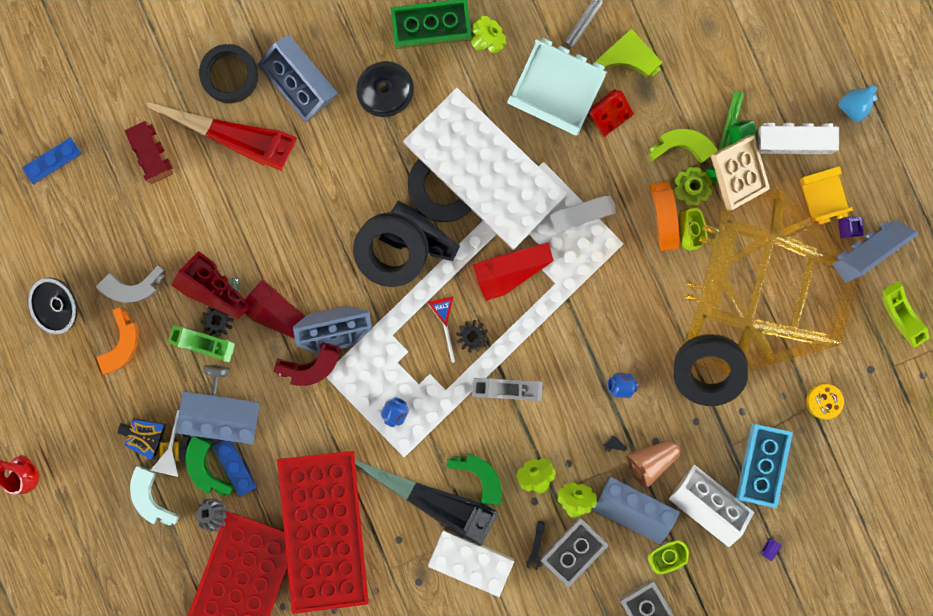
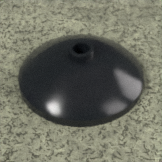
M381 61L367 67L360 75L356 85V94L361 106L368 113L378 117H389L403 111L410 103L414 92V85L409 72L400 64L391 61ZM381 83H386V86L380 87Z
M52 277L43 278L32 286L29 292L28 304L36 324L51 334H62L70 330L74 326L78 315V305L72 290L63 281Z

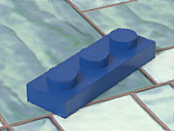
M70 137L28 163L22 169L31 183L35 184L82 153L73 138Z
M223 440L212 446L239 497L257 488L232 441Z

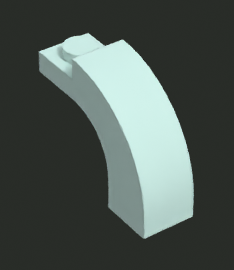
M141 465L136 466L130 483L131 499L136 510L144 519L153 524L157 523L159 518L161 519L160 522L171 526L178 523L181 515L160 507L152 497L151 488L157 472Z

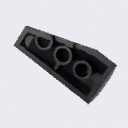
M397 201L391 212L405 215L420 226L426 236L430 256L453 261L460 246L416 209ZM383 233L380 235V241L401 250L403 247L408 248L403 239L395 234Z

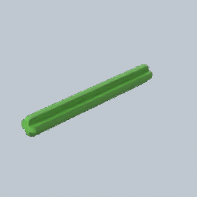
M735 91L733 93L718 151L731 145L727 127L737 123L744 97L742 92ZM711 177L712 183L719 184L718 179Z

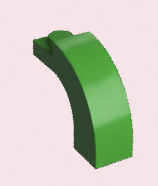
M173 325L168 343L174 346L206 354L230 362L235 343L176 325Z

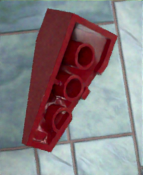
M198 251L177 272L171 286L186 297L240 319L250 308V305L236 289H233L228 284L227 277L225 275L222 276L217 270L218 266Z
M262 279L245 299L250 305L245 314L254 322L295 339L293 326L301 321L305 315L266 280Z

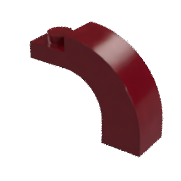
M322 342L318 356L307 364H296L277 358L273 372L281 377H291V385L307 386L318 383L333 371L338 361L341 347Z

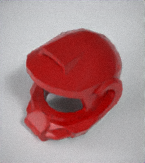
M19 455L11 462L0 460V487L5 492L13 495L27 494L36 488L39 483V473L27 456ZM6 469L9 470L10 474L7 478L5 477Z

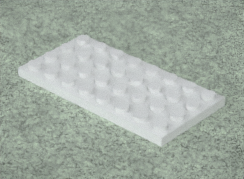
M458 88L403 141L427 167L513 250L567 195Z

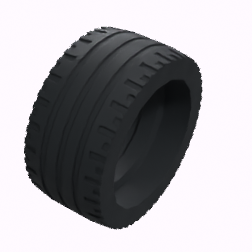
M222 44L212 48L204 55L200 63L199 78L204 90L215 100L222 103H237L248 98L256 88L258 68L252 56L245 49L237 45ZM228 55L241 59L246 65L248 72L244 85L237 91L230 93L222 92L215 88L210 77L211 68L214 63L221 57Z

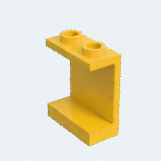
M840 166L800 179L813 223L818 221L819 225L830 222V217L844 218L849 216L848 212L853 211L852 207H848L839 175L842 172Z

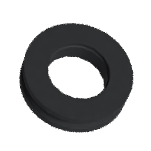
M418 159L413 165L408 178V192L415 208L426 218L437 222H452L466 216L472 209L460 198L448 205L437 204L430 200L424 186L425 180L432 170Z
M386 212L377 214L365 222L355 237L353 255L357 267L370 281L381 286L399 287L414 280L422 270L428 257V242L423 230L411 218L399 213ZM383 233L397 235L407 244L409 259L400 266H389L382 263L373 251L374 238Z
M716 334L696 336L684 343L675 356L674 381L676 387L685 398L696 404L704 406L726 404L737 398L747 384V357L743 349L736 342L725 336ZM717 357L728 363L731 371L725 380L719 383L707 384L696 379L691 373V368L701 358Z

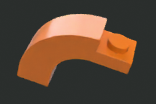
M669 181L650 184V190L656 213L657 239L660 251L680 249L679 225L673 190H671Z
M122 307L112 310L120 331L118 344L110 352L97 356L103 375L110 374L124 367L132 359L138 346L139 330L137 323H128L130 316L128 311Z

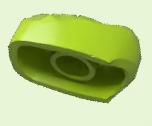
M698 208L681 211L678 217L681 246L685 250H697L708 241L703 214Z
M673 540L651 551L648 554V561L655 573L665 574L687 564L689 551L684 542Z

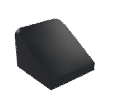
M611 435L603 444L604 447L621 451L627 450V447L614 435Z

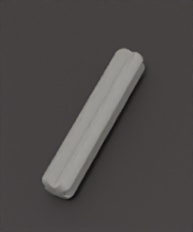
M603 0L591 1L566 38L565 43L568 46L574 47L603 4Z

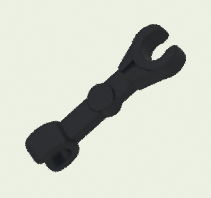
M183 434V445L179 452V461H186V451L190 435Z
M542 521L537 522L532 553L526 562L527 568H529V563L535 561V570L539 567L538 552L545 528V523Z

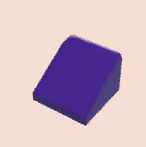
M862 217L838 220L840 238L864 236Z
M769 538L760 554L772 561L782 545Z

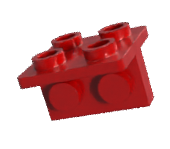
M614 89L591 106L587 116L598 127L601 135L605 137L632 117L634 113L623 92Z

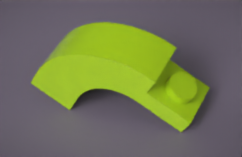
M677 129L660 136L658 139L662 145L660 146L657 143L650 148L651 153L648 155V158L653 162L669 149L682 147L691 151L701 164L710 158L712 154L718 152V149L706 136L697 131Z
M897 281L883 290L882 301L910 345L915 348L930 339L927 327L917 317L908 303L903 285Z

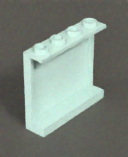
M543 37L541 40L536 39V44L507 103L577 136L607 74V71L604 70L605 66L596 62L592 65L586 62V57L579 54L575 57L569 54V49L562 46L556 48L552 46L553 42Z

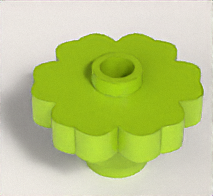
M481 16L473 24L474 35L471 43L476 50L482 51L488 48L491 53H498L506 45V36L502 33L501 26L495 20L491 21L488 16Z
M698 167L687 168L685 172L678 173L674 180V184L677 186L674 189V194L679 201L684 200L687 206H698L700 201H707L712 193L709 187L712 184L711 178L707 176L706 172L701 173V169ZM690 184H694L696 189L692 190Z
M534 458L525 462L524 467L518 469L516 478L522 489L544 493L549 489V483L554 480L556 471L550 460L546 458L537 460Z
M571 482L564 484V487L559 489L557 501L562 504V508L566 510L570 517L578 518L581 514L589 513L591 508L596 507L597 495L592 493L591 487Z

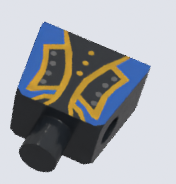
M133 419L131 426L121 423L117 434L127 437L125 446L152 460L156 458L167 424Z

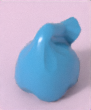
M871 85L866 89H853L841 98L838 105L854 122L862 121L870 114L873 102L878 99L875 94L877 87Z

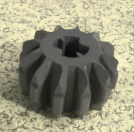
M214 498L203 500V503L198 505L199 511L195 512L198 514L196 521L199 522V527L211 532L220 530L221 526L225 525V518H228L225 515L228 510L224 507L225 503Z

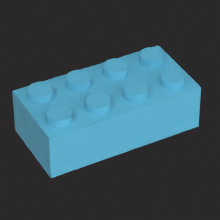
M751 423L736 499L777 508L793 432Z

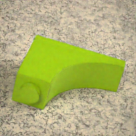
M632 29L595 61L605 66V68L613 66L629 67L640 72L646 78L650 75L654 77L661 70L660 66L663 63Z

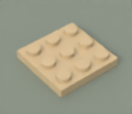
M748 135L711 155L726 210H733L770 189L755 135Z

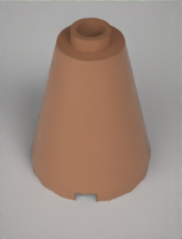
M668 440L629 453L625 456L629 470L633 468L635 472L633 476L636 481L646 488L651 486L680 457L679 452L681 449L675 441Z

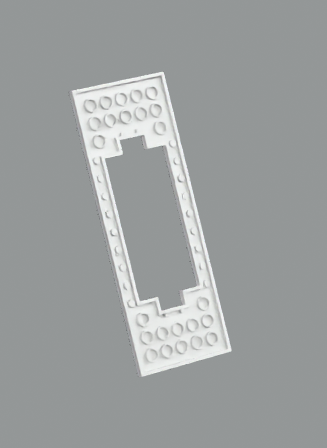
M544 162L539 168L567 195L528 235L538 245L549 242L554 261L543 268L542 271L555 284L447 390L431 374L418 384L398 363L408 351L393 335L496 235L482 221L458 244L460 248L454 260L443 259L336 363L333 371L326 377L403 457L413 450L473 391V378H486L624 244L600 219L556 233L550 215L581 204L583 201ZM398 397L407 403L409 413L402 425L390 427L384 423L385 420L381 417V411L388 399Z

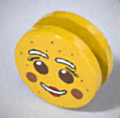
M818 384L808 392L806 406L814 417L828 420L840 414L844 406V398L837 387L830 384Z

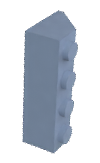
M290 35L275 42L258 63V66L305 122H308L325 108L338 94Z
M898 220L891 223L886 221L878 226L879 231L875 233L873 230L864 236L865 241L861 243L859 240L850 246L851 251L847 253L845 250L836 256L838 260L832 263V265L846 283L862 276L919 235L917 231Z
M183 391L176 433L253 444L260 402Z
M608 476L597 498L596 507L592 508L593 511L660 545L671 531L680 513L678 510L611 476Z

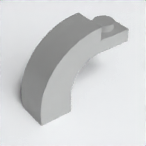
M610 195L572 206L550 216L556 233L617 213L615 203Z
M157 265L141 283L134 286L125 285L116 276L108 273L96 288L105 296L115 301L125 303L141 302L149 299L159 291L153 285L155 283L158 285L165 278L164 273L166 271Z
M473 378L472 397L542 401L543 382Z

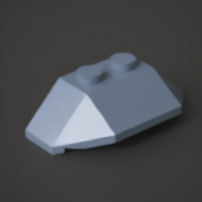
M349 306L308 314L293 326L296 346L315 354H319L322 342L339 346L341 349L352 347L372 329L369 311Z

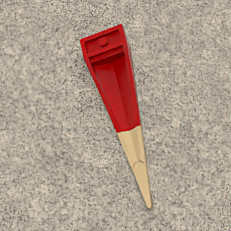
M147 103L149 108L263 166L268 165L280 171L283 170L297 141V137L280 130L216 120Z

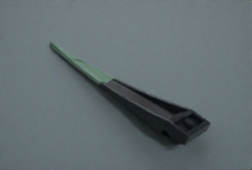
M355 460V466L460 537H464L479 546L483 544L498 511L481 502L434 489Z

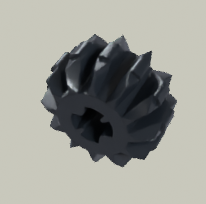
M208 307L207 309L210 314L202 313L203 316L207 317V320H201V323H207L203 330L210 329V336L215 331L216 337L221 336V331L224 335H227L228 332L225 328H233L228 322H233L234 318H228L230 315ZM215 316L219 318L221 317L220 325L213 323L215 321Z
M473 320V327H470L469 322L466 321L467 329L462 325L459 326L464 333H456L457 336H463V339L457 340V343L464 341L465 344L461 349L464 350L469 345L468 352L471 353L472 346H475V350L478 352L479 347L477 344H480L482 347L486 346L481 342V339H489L488 337H482V334L487 333L488 330L480 331L483 327L482 323L476 328V320ZM471 331H475V335L478 334V339H474L473 342L469 341L470 338L467 339V334H470Z

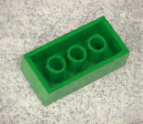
M448 0L390 7L396 49L471 40L467 0Z

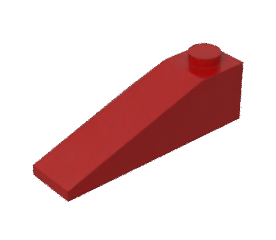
M548 242L472 265L479 287L486 301L505 296L552 263L554 259Z

